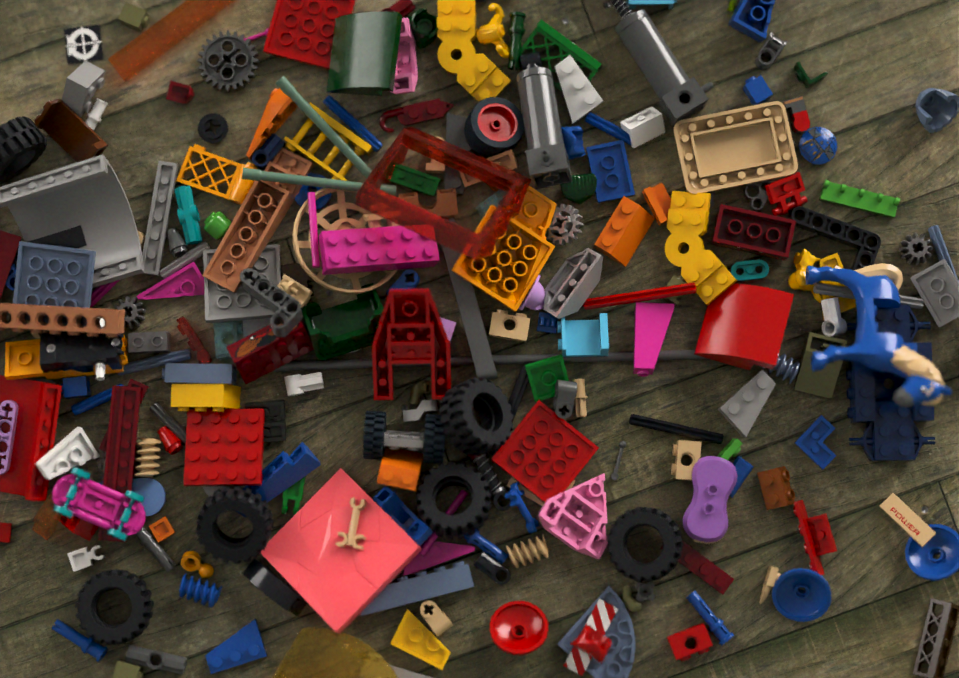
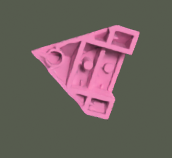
M408 17L402 18L393 91H390L396 95L414 92L418 80L416 45Z
M605 473L547 499L538 515L545 530L573 550L596 559L601 558L608 545L606 535V492H604L603 483L605 481Z

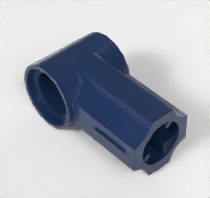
M272 133L262 147L252 155V161L257 169L264 171L269 161L272 162L286 143L279 136ZM265 157L266 161L263 164H258L257 159Z

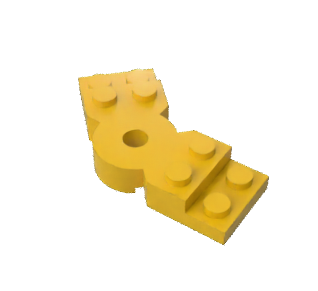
M437 0V37L442 41L438 49L440 65L448 73L457 75V82L478 102L489 97H497L512 81L483 53L476 54V50L471 43L476 38V0ZM456 51L462 52V57L459 60L453 59V53Z
M672 191L671 207L668 209L667 229L671 232V235L665 243V254L673 265L681 268V276L687 283L696 284V293L706 305H709L737 281L713 251L705 250L704 242L701 238L708 230L711 194ZM685 244H688V245H689V250H688V252L685 253V254H682V252H681L682 246L685 245Z

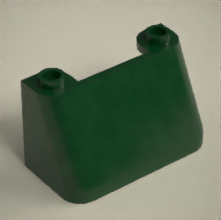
M374 283L364 285L361 288H366L368 286L373 285ZM376 289L356 294V300L321 310L316 302H308L307 305L301 308L308 334L318 359L326 360L372 346L383 312V306Z

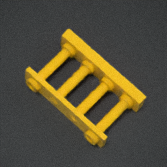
M310 102L311 107L340 135L346 144L350 142L355 146L354 152L358 156L364 153L368 156L373 151L370 144ZM310 118L306 120L292 140L287 136L284 137L285 146L294 153L298 151L333 176L331 179L347 181L344 177L353 166L349 160L345 162L338 173L329 167L340 152L336 146L332 148L323 162L313 156L327 138L323 132L319 134L307 151L298 145L314 124Z

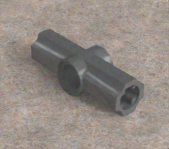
M129 645L126 662L183 675L187 665V658L164 653L160 650L155 651ZM155 654L161 658L159 665H155L152 661V657Z

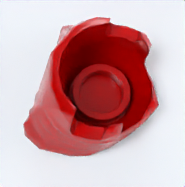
M588 625L570 645L583 650V652L589 654L598 663L602 664L611 647V639L603 636Z

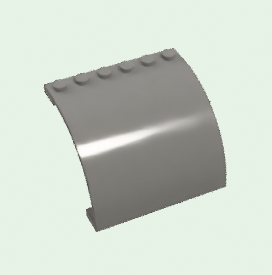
M104 155L0 187V208L8 206L20 229L24 242L81 225L86 246L77 249L96 251L92 288L144 273L139 234L130 204L115 171Z

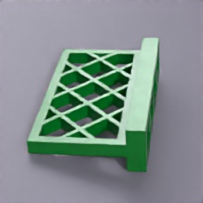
M542 19L521 47V55L525 50L533 49V52H535V48L546 47L547 57L541 58V61L548 60V66L552 73L556 72V70H551V59L561 58L562 61L563 57L571 55L575 59L576 64L577 61L582 64L579 68L586 67L592 71L587 78L589 82L603 66L599 61ZM539 32L544 36L545 44L534 46V37ZM548 46H558L560 55L550 57ZM553 81L554 87L563 92L560 82L556 83Z

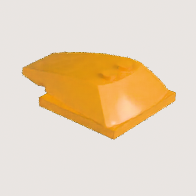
M525 183L502 208L498 209L494 205H490L451 271L512 311L517 312L555 248L553 244L546 240L545 234L547 228L550 227L557 204Z

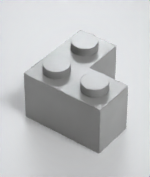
M84 61L67 77L62 101L79 117L85 112L88 113L93 104L91 102L92 97L105 83V70Z

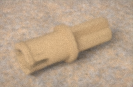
M574 379L573 382H577V394L574 400L575 415L579 418L586 417V398L588 396L585 395V379Z

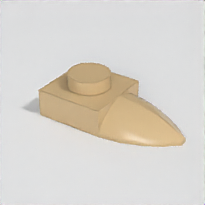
M768 567L759 604L765 601L772 587H774L775 581L780 576V573H778L779 568Z

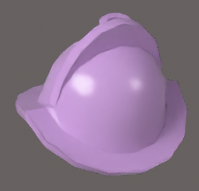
M541 275L537 276L518 308L519 310H523L524 307L532 310L543 309L545 291L539 282Z

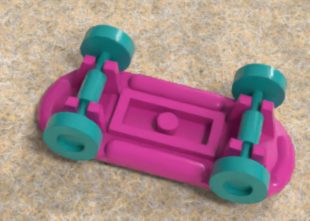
M73 467L70 472L72 474L63 476L54 485L52 498L55 507L53 511L72 518L73 515L108 530L107 534L117 539L126 541L127 536L139 532L145 523L146 514L141 504L145 497L129 490L122 494L89 479L91 474Z

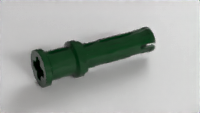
M511 12L509 15L511 18V28L508 29V32L511 35L508 69L513 71L514 67L516 71L520 70L522 36L525 34L524 19H526V14L523 12Z

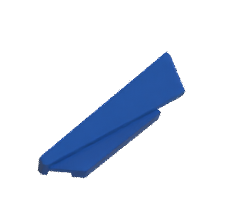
M302 442L290 456L283 451L263 469L262 486H245L242 490L250 488L252 489L251 493L256 494L258 492L262 496L261 501L266 500L268 503L319 467L321 463L306 444ZM237 512V513H239L240 515H242L243 517L246 518V516H245L244 514H242V513H240V512Z

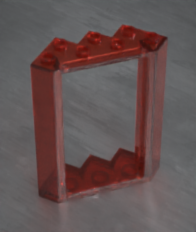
M414 127L403 128L357 191L355 205L474 260H478L492 255L497 238L506 234L511 217L519 215L531 179ZM408 148L507 192L479 234L380 190L381 184L390 183L395 165L404 163Z

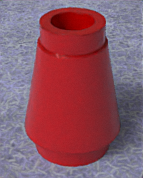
M163 426L157 431L165 451L170 453V455L178 453L183 448L182 440L167 426Z

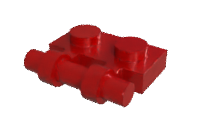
M795 172L790 176L765 186L770 204H778L777 208L772 209L774 216L784 215L788 213V210L799 206L802 207V204L808 201L806 196L800 197L799 194L805 191L800 172ZM791 197V201L786 203L785 199Z

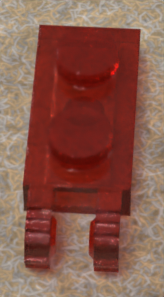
M182 316L177 319L179 323L177 328L182 335L186 334L189 338L187 343L193 352L195 350L198 352L197 359L201 364H210L212 362L210 354L186 317Z

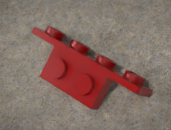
M803 499L795 501L793 511L799 519V532L804 536V549L806 554H809L811 561L810 569L822 576L824 575L820 555L837 551L827 514L808 518Z

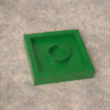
M562 354L525 365L535 402L554 397L557 380L569 381Z

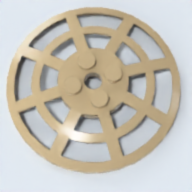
M322 188L315 192V199L317 200L324 195L337 192V204L326 207L319 214L316 212L317 225L319 224L326 231L366 228L365 224L368 221H364L363 216L359 221L347 218L346 209L361 212L363 215L372 214L375 211H372L371 206L377 205V199L382 198L384 203H389V201L382 195L357 192L374 200L367 209L358 204L345 203L344 191L347 190ZM308 199L303 203L293 225V247L300 265L315 282L338 293L361 294L381 287L397 272V270L384 271L387 275L383 279L366 288H361L359 278H363L372 272L331 274L338 278L351 279L353 289L337 288L322 281L326 276L322 274V269L317 275L313 274L305 264L299 250L310 249L311 252L310 229L308 241H298V228L301 218L305 212L309 215ZM391 204V208L386 209V211L395 210V208ZM338 210L339 220L330 224L323 218L328 213ZM399 216V226H404Z

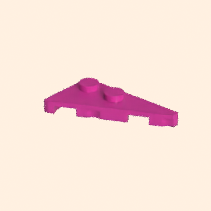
M192 262L136 297L139 300L204 295V277L196 263Z
M435 541L424 557L419 553L404 568L403 575L407 576L475 551V546Z

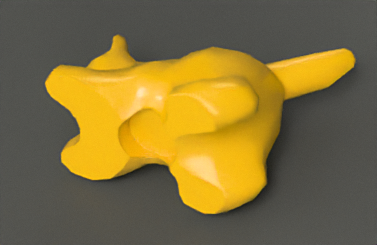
M803 249L801 254L796 252L794 256L796 271L789 276L788 283L793 290L811 291L814 299L821 303L822 298L820 294L813 292L814 284L806 285L805 281L806 267L813 266L815 262L820 261V258Z

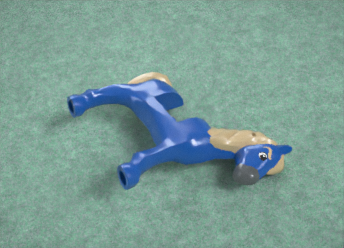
M885 263L869 265L858 270L842 269L837 265L834 268L829 266L819 268L814 266L806 267V285H813L819 281L841 283L852 291L857 308V328L854 345L850 347L829 346L824 352H813L811 357L812 372L823 370L829 363L844 360L860 362L865 367L877 371L892 372L906 378L904 385L895 392L893 397L894 401L901 407H910L920 403L935 406L941 402L944 395H952V391L945 387L941 373L930 360L905 346L904 339L901 336L893 333H878V323H875L877 307L900 308L899 289L903 282V275L897 267Z

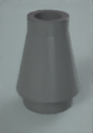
M171 228L167 230L170 254L177 258L187 253L188 246L178 232V229Z

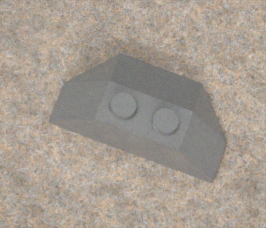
M586 248L583 252L567 258L544 290L543 310L557 319L578 312L600 281L603 256L590 248Z

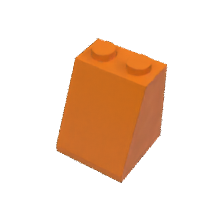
M387 446L380 464L377 483L417 492L423 465V453L403 449H389Z

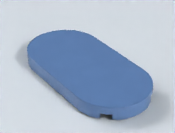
M152 478L133 479L132 492L145 497L141 504L144 507L146 517L157 514L166 502V492L163 486Z

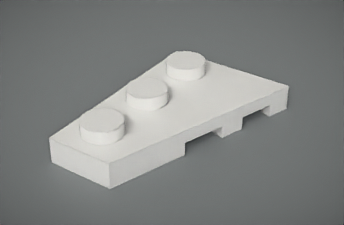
M571 55L555 66L570 117L574 124L604 101Z

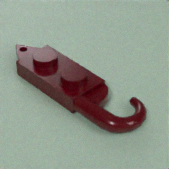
M438 98L388 110L380 117V127L385 132H394V129L387 128L385 121L396 116L404 126L441 119L453 107V104L441 101Z

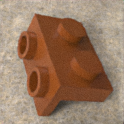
M785 466L757 473L767 510L794 504L795 493L790 486V474Z

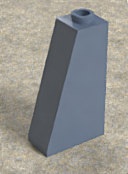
M166 363L165 368L162 369V379H165L167 384H228L236 386L237 367L233 364Z

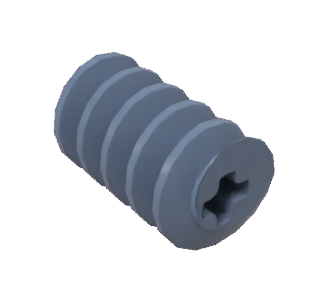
M783 353L780 357L778 355L776 366L773 370L769 369V373L776 370V377L783 374L782 380L784 381L789 377V384H791L799 371L800 362L796 361L792 364L793 358L790 357L786 360V354Z

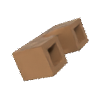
M456 188L437 190V200L431 206H425L420 203L418 192L399 194V206L402 212L401 221L405 220V222L410 223L421 218L429 221L443 216L445 219L455 217V215H458Z

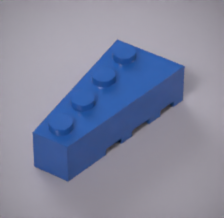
M740 0L728 25L761 43L767 36V29L775 0Z

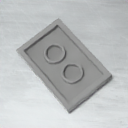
M945 258L910 277L938 327L959 317V282Z

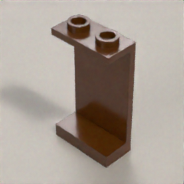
M60 98L53 101L49 100L43 106V112L34 120L39 130L43 129L76 162L100 156L108 146Z

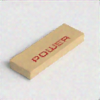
M894 493L879 506L922 548L936 535V532Z

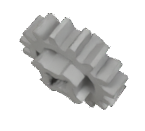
M561 203L560 207L556 206L552 222L546 231L547 239L554 244L565 246L566 243L572 244V238L577 240L576 234L582 233L579 227L584 225V223L579 222L583 218L578 214L579 210L573 209V206L569 204L566 206Z

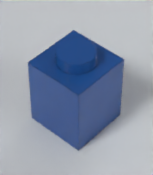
M761 75L757 78L752 76L745 81L746 84L743 87V91L752 105L762 104L772 97L773 93Z
M90 377L63 378L61 394L64 395V398L91 397Z

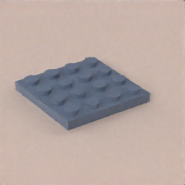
M19 241L13 304L90 308L96 251ZM26 314L25 320L30 321V316ZM47 315L43 317L44 323H49ZM66 316L62 317V323L64 325L68 324V319ZM82 317L81 324L84 327L87 324V320L85 317Z

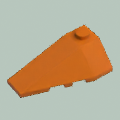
M275 88L269 96L270 99L246 154L250 161H252L254 152L262 147L272 133L275 134L298 107L280 88Z

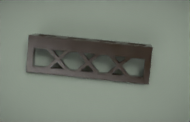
M931 598L913 670L914 675L925 678L944 677L959 616V605ZM936 604L944 605L942 614L936 616L934 612ZM936 623L938 632L932 636L930 628ZM932 642L934 646L933 652L927 654L925 650L926 645ZM925 661L929 665L927 674L920 672L921 665Z

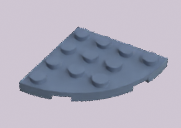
M608 586L557 644L567 654H570L573 649L570 643L580 635L600 598L618 608L604 636L611 639V647L602 664L592 657L586 671L594 678H628L635 655L634 628L624 603L616 592Z

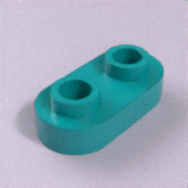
M760 259L740 261L731 267L730 273L737 281L759 280L767 276L769 266L767 262ZM760 267L762 269V272L757 273L755 271V268ZM741 269L743 271V274L738 275L736 273V270Z

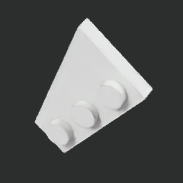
M77 426L36 463V466L44 478L50 480L77 465L85 464L90 459H96L100 455L82 427Z

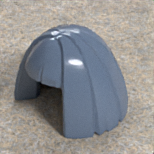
M928 88L921 91L915 105L922 126L928 132L934 133L941 131L943 127L949 125L953 121L952 118H955L959 112V97L952 92L938 88Z

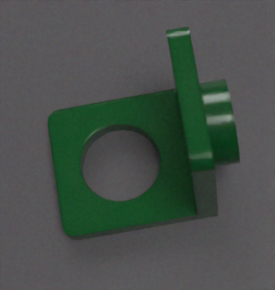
M799 61L794 65L797 79L800 83L803 82L806 88L828 75L826 71L810 80Z

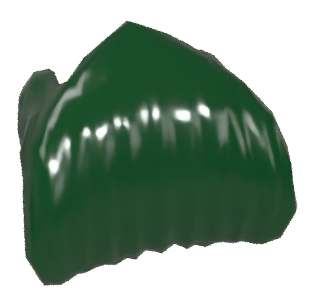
M421 8L408 16L417 47L426 48L436 38L438 31L437 17L428 14L426 8Z
M593 173L572 175L573 182L560 184L564 197L580 205L590 199L595 193L597 179Z

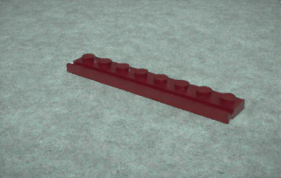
M112 385L103 485L125 494L127 490L132 491L142 388ZM99 527L98 540L128 542V536L126 541L107 534L108 530Z

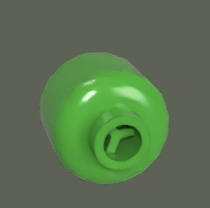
M213 211L203 222L205 224L204 230L214 239L218 240L224 237L232 221L222 212L218 211L215 213Z

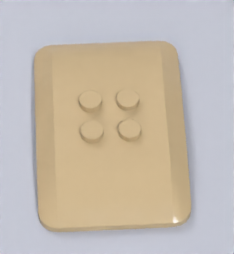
M779 101L683 119L674 125L673 132L685 187L689 193H707L790 176L798 169L786 108Z

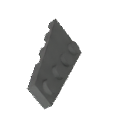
M447 113L444 189L456 188V194L463 196L465 186L458 169L472 164L475 151L468 145L464 134L467 118Z

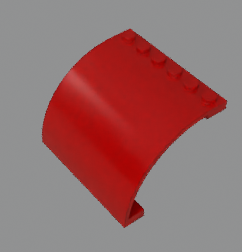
M0 375V404L5 400H13L18 405L9 471L0 475V492L25 496L26 500L46 501L49 480L44 478L36 463L54 448L62 385L25 378L6 380L4 375ZM10 404L8 406H5V410H7L8 413L13 410V408L10 407ZM8 413L6 417H3V419L12 420V417H8ZM4 422L1 430L4 433H8L10 425ZM2 441L0 442V451L6 452L8 448L7 443ZM0 460V469H3L4 465L1 464Z

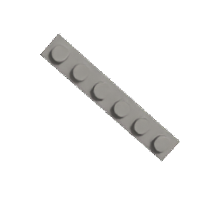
M158 162L142 253L144 273L142 274L160 275L159 271L161 269L178 171L177 163Z

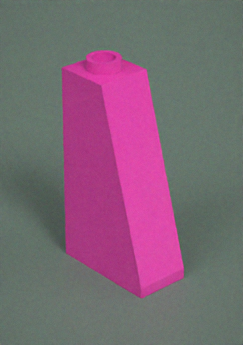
M636 302L633 374L641 377L653 374L675 304Z

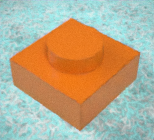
M167 516L149 525L158 543L176 533Z

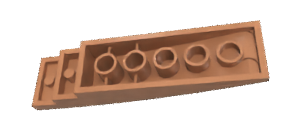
M282 148L273 162L269 161L264 171L307 176L314 167V164ZM262 180L255 181L202 276L235 293L242 284L240 273L244 269L254 266L303 185Z

